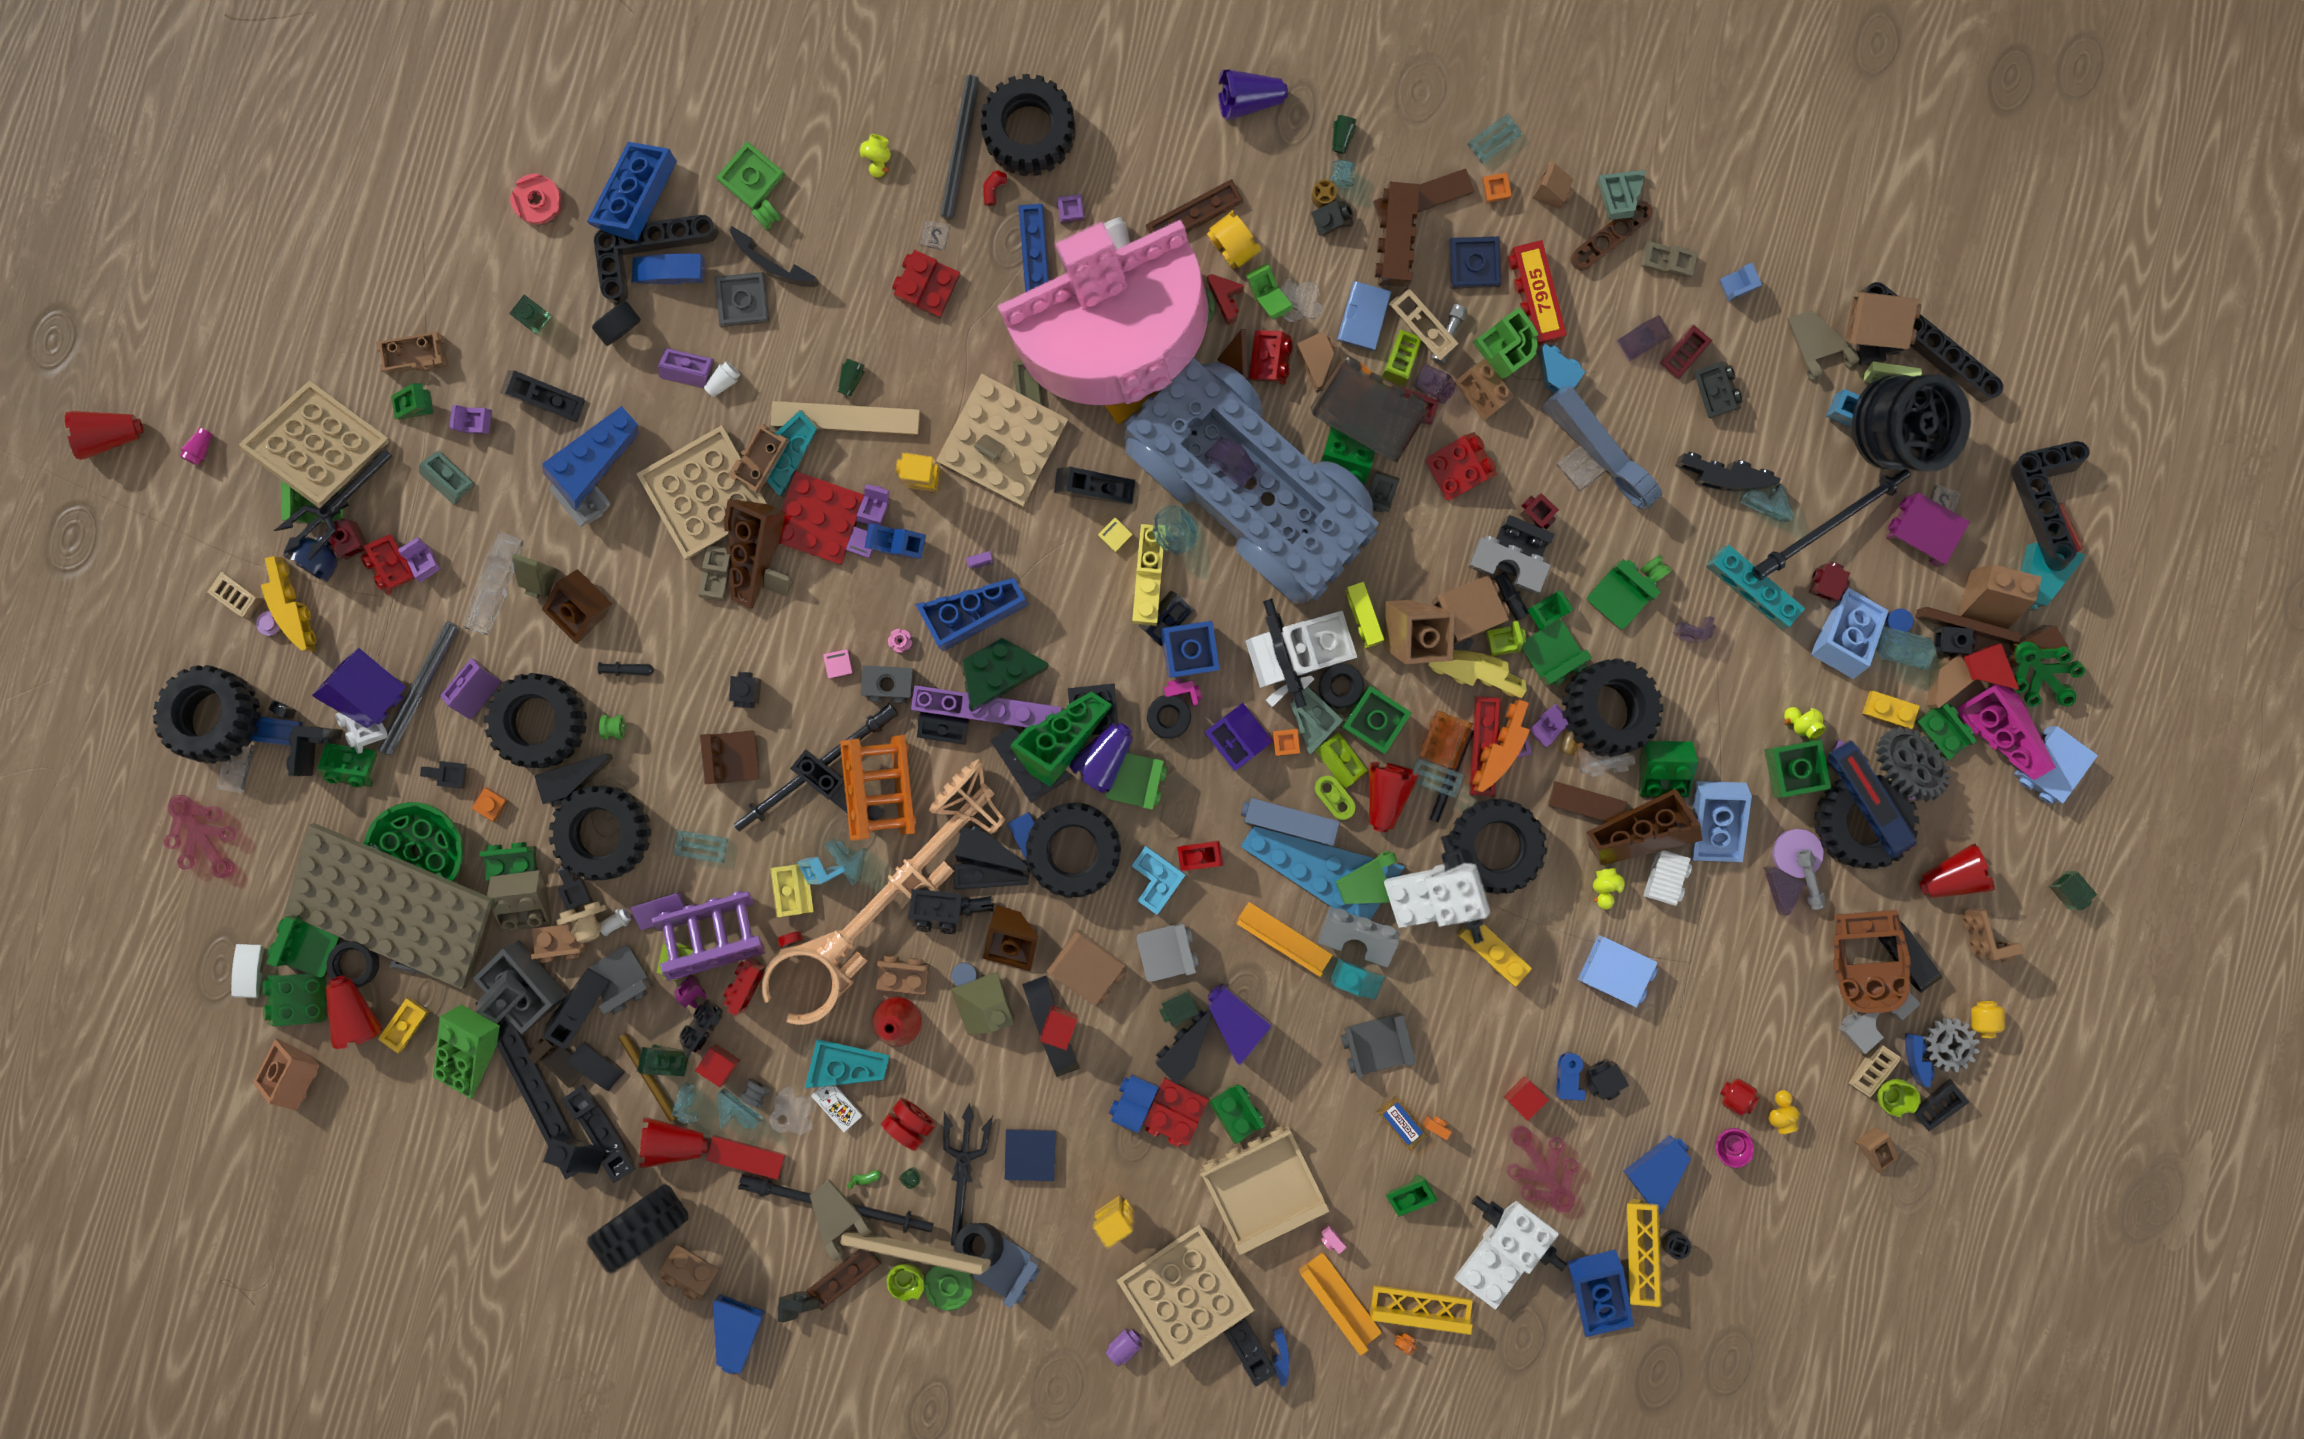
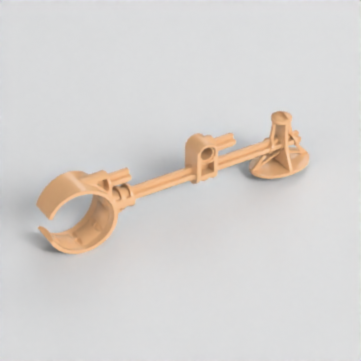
M980 759L971 762L970 766L963 767L961 774L954 775L952 777L953 782H947L944 786V792L937 794L936 801L932 803L929 809L931 813L952 814L954 816L912 859H904L903 862L905 864L901 868L898 866L895 868L897 872L894 875L890 874L888 876V884L843 930H835L806 943L789 945L779 950L770 959L763 975L762 992L765 1003L771 999L769 991L770 975L775 966L787 957L794 955L814 957L824 963L831 974L832 989L827 1001L820 1008L810 1013L793 1014L788 1012V1023L801 1025L813 1023L830 1012L836 1000L854 983L851 978L868 961L858 951L841 968L837 965L839 963L837 959L840 956L845 957L847 955L845 951L848 948L852 949L854 947V939L899 893H904L911 899L912 889L927 887L930 891H939L938 888L954 870L943 861L926 878L922 874V869L969 820L981 826L989 834L996 833L999 827H1003L1005 817L1001 815L991 801L995 793L984 784L983 766ZM979 773L981 788L973 796H969ZM974 774L966 793L961 787ZM957 791L963 796L944 805ZM966 799V803L958 811L943 810ZM987 802L999 817L996 821L983 810V806ZM980 812L992 825L988 828L973 816Z

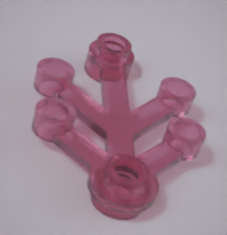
M176 795L171 798L168 803V812L173 817L170 834L164 838V846L168 849L179 848L182 845L180 834L183 822L188 827L184 854L177 860L179 868L186 870L192 869L195 866V852L198 842L212 863L211 871L213 875L217 878L232 876L235 871L234 862L228 858H221L207 835L219 837L225 842L233 841L237 836L236 829L230 826L217 827L201 824L193 816L200 815L205 816L209 821H218L223 817V810L218 806L205 807L194 805L191 798L186 795ZM178 803H181L183 806L180 812L177 810ZM213 809L217 811V816L215 818L211 816V811ZM226 830H229L231 832V836L229 838L225 837ZM172 837H174L176 840L174 846L170 844V839ZM185 858H188L190 861L188 866L184 865ZM220 864H222L224 867L222 873L218 871V866Z
M1522 1125L1514 1127L1511 1131L1512 1141L1517 1146L1524 1148L1538 1171L1522 1168L1520 1165L1512 1163L1507 1168V1174L1514 1180L1524 1178L1546 1183L1551 1191L1537 1190L1532 1185L1526 1184L1520 1190L1521 1196L1527 1201L1537 1199L1550 1202L1551 1206L1561 1213L1570 1211L1575 1204V1196L1570 1191L1573 1174L1577 1172L1579 1166L1573 1158L1564 1159L1562 1162L1564 1172L1559 1186L1555 1180V1173L1560 1152L1565 1148L1564 1141L1557 1136L1549 1140L1550 1150L1547 1164H1545L1531 1142V1131ZM1520 1133H1526L1527 1137L1524 1141H1519L1518 1136ZM1556 1140L1561 1142V1146L1558 1149L1553 1148V1142ZM1570 1161L1574 1162V1168L1567 1170L1566 1164ZM1514 1167L1519 1168V1173L1516 1176L1511 1175V1170ZM1528 1188L1532 1189V1195L1526 1197L1524 1195L1525 1190ZM1560 1197H1567L1565 1204H1559Z

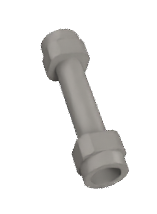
M1454 304L1449 315L1451 319L1446 329L1452 337H1454L1459 323L1463 322L1468 310L1459 304ZM1449 353L1441 360L1434 354L1431 359L1437 363L1445 364Z
M1810 849L1798 851L1796 853L1797 863L1799 867H1803L1810 893L1807 896L1808 904L1813 910L1824 908L1826 906V899L1824 893L1819 891L1813 868V864L1816 862L1814 854H1812Z

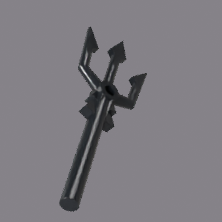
M384 450L340 493L336 492L321 508L304 505L278 526L274 531L293 528V523L306 512L317 515L297 537L289 539L284 553L300 547L301 541L317 525L324 521L328 531L317 543H312L309 560H311L336 532L333 522L334 515L341 513L340 509L350 506L346 500L373 476L392 455L387 450Z
M970 1103L962 1116L965 1121L962 1152L950 1147V1128L953 1125L944 1111L943 1150L957 1159L954 1167L956 1171L951 1179L957 1181L951 1246H954L957 1233L962 1229L966 1184L973 1181L970 1173L972 1171L970 1161L986 1154L993 1120L992 1116L981 1128L984 1132L981 1149L968 1152L970 1124L974 1119Z

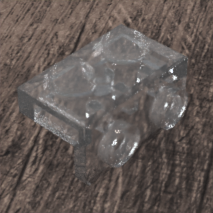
M1583 748L1576 751L1580 773H1589L1590 777L1605 775L1604 770L1613 769L1614 773L1628 771L1629 765L1636 764L1634 755H1628V753L1613 757L1608 755L1602 757L1596 755L1595 751L1588 752Z

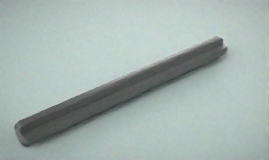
M967 75L965 79L940 212L941 217L944 219H953L979 86V78L975 75Z
M447 621L442 627L387 731V738L382 740L378 748L381 753L385 755L393 754L459 630L456 624Z

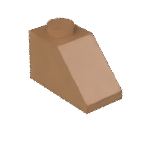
M1550 162L1540 178L1533 198L1560 209L1564 202L1569 203L1574 189L1570 187L1574 179L1557 164Z
M1324 331L1298 342L1296 345L1297 353L1315 392L1321 390L1334 355L1333 350L1336 349L1331 336L1327 337Z
M1947 654L1936 662L1938 666L1931 670L1927 706L1930 709L1940 708L1975 681L1972 680L1967 665L1960 654L1952 656Z

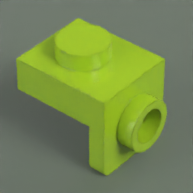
M1514 621L1510 627L1487 630L1486 632L1491 656L1520 652L1523 643L1526 642L1524 628H1520L1518 621Z

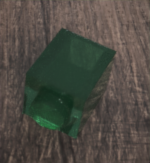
M526 295L521 297L509 313L535 334L540 332L552 316Z
M2066 871L2049 886L2067 909L2079 911L2086 909L2092 904V899L2097 895L2077 871Z
M1188 989L1161 1001L1163 1008L1159 1009L1164 1022L1170 1021L1172 1027L1199 1014Z

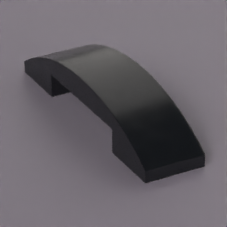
M733 226L729 229L733 239L744 254L767 274L793 285L805 287L818 286L819 281L809 272L795 264L790 272L786 271L755 252L754 249L757 244L751 237Z
M1046 975L1022 984L1039 1035H1041L1051 1005L1056 1006ZM1042 1042L1056 1077L1080 1069L1070 1042L1067 1050Z
M584 1085L562 1098L573 1119H578L592 1144L606 1150L601 1164L613 1183H616L636 1169L617 1129L601 1105Z
M1243 1318L1224 1331L1255 1387L1277 1374L1246 1318Z

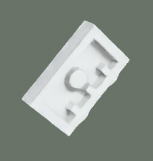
M340 712L335 714L340 728L344 727L347 732L345 737L349 747H354L357 754L363 752V746L387 738V732L382 723L379 725L374 723L369 728H366Z

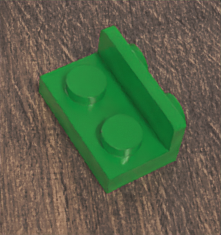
M1947 703L1940 708L1930 709L1915 721L1928 740L1935 743L1934 747L1936 750H1941L1940 755L1946 758V761L1953 758L1966 746L1974 745L1977 742L1973 737V730L1967 724L1961 722L1957 717L1959 716L1958 711Z
M326 743L317 770L322 779L330 784H338L340 782L356 788H362L363 786L371 787L373 781L370 778V774L377 753L375 750L363 748V752L357 754L354 747L350 748L349 746Z
M527 842L511 843L510 849H502V844L486 846L487 851L479 852L480 857L484 856L486 881H489L492 876L537 871L535 846L527 847Z
M1240 1084L1229 1086L1208 1101L1234 1144H1238L1254 1131L1265 1127L1262 1121L1263 1115L1256 1107H1253L1249 1100V1092Z

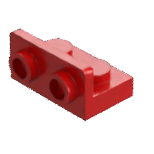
M1255 330L1250 380L1286 384V378L1290 373V366L1288 364L1289 354L1293 349L1290 335L1283 331Z
M391 534L364 545L362 556H360L365 568L371 569L375 575L373 580L379 590L383 589L386 595L391 594L392 589L415 579L407 560L400 555L398 551L400 548Z

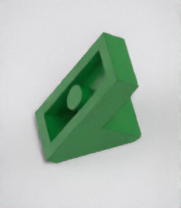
M412 383L391 395L395 420L433 413L430 391L423 390L422 383Z
M1416 1175L1408 1184L1393 1189L1386 1195L1398 1217L1438 1201L1426 1178L1420 1175Z

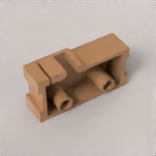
M431 332L376 342L382 361L380 370L390 374L414 369L422 371L446 367L447 361L443 356L441 345L444 344L443 336L438 332Z
M760 424L746 450H742L741 454L744 456L741 460H736L728 474L732 479L747 484L748 488L755 493H760L790 441L785 436L777 435L770 431V427L765 424Z

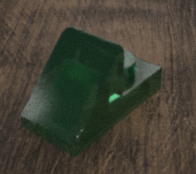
M656 1044L652 1048L642 1047L637 1072L651 1075L685 1076L688 1058L685 1056L684 1051Z

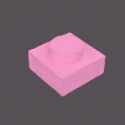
M1329 1224L1321 1229L1324 1236L1321 1240L1330 1251L1335 1249L1340 1254L1346 1249L1344 1241Z

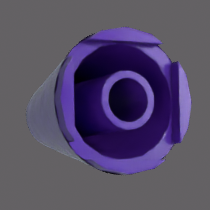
M1230 69L1222 70L1219 76L1218 85L1223 84L1222 92L1218 93L1221 115L1223 118H1226L1225 120L1237 119L1283 104L1284 99L1288 97L1287 84L1283 83L1281 78Z
M1121 722L1118 725L1113 723L1075 756L1069 764V768L1074 774L1079 771L1083 776L1082 781L1100 792L1104 793L1106 791L1109 793L1133 740V736L1130 734L1132 730Z

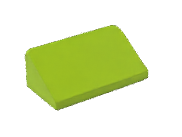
M1339 732L1315 750L1344 789L1368 772Z

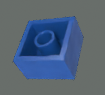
M1212 621L1160 628L1168 677L1172 678L1220 670Z

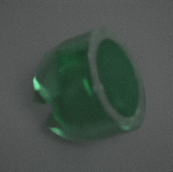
M912 1167L899 1176V1180L904 1187L913 1189L919 1186L921 1177L917 1169Z

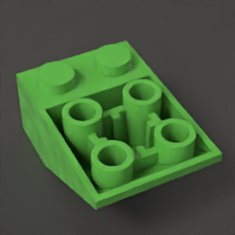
M462 1004L440 1016L433 1078L466 1097L473 1098L497 1047L500 1025Z

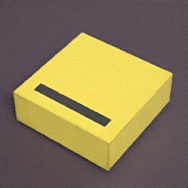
M1114 518L1098 536L1116 553L1133 534Z

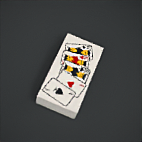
M837 1085L820 1087L811 1095L843 1132L848 1130L863 1116L862 1112Z

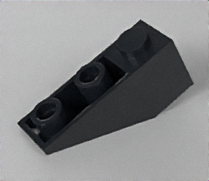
M587 968L547 1021L543 1038L565 1049L581 1028L607 986L609 979Z
M1209 1009L1205 1012L1200 1010L1191 1019L1193 1024L1187 1030L1183 1027L1173 1037L1176 1041L1170 1047L1165 1045L1156 1054L1158 1057L1156 1065L1176 1085L1195 1067L1212 1014Z

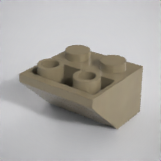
M540 870L490 877L487 896L493 898L491 910L501 931L551 925L547 886Z

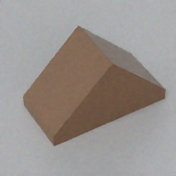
M1876 1127L1855 1141L1878 1173L1898 1160L1890 1136Z

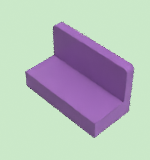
M471 658L440 696L447 706L468 719H472L495 689L498 688L501 681L487 672L478 661Z

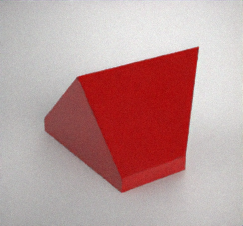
M2001 643L1982 647L1972 654L1963 657L1972 680L1978 679L2019 690Z

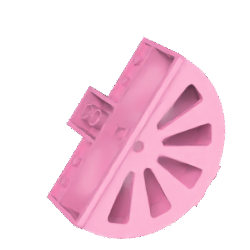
M1181 220L1117 250L1105 226L1100 222L1056 243L1066 274L998 305L1015 349L1034 380L1051 393L1063 399L1089 405H1112L1124 402L1129 404L1172 384L1171 380L1182 372L1199 349L1208 322V301L1197 258L1188 242L1185 227Z

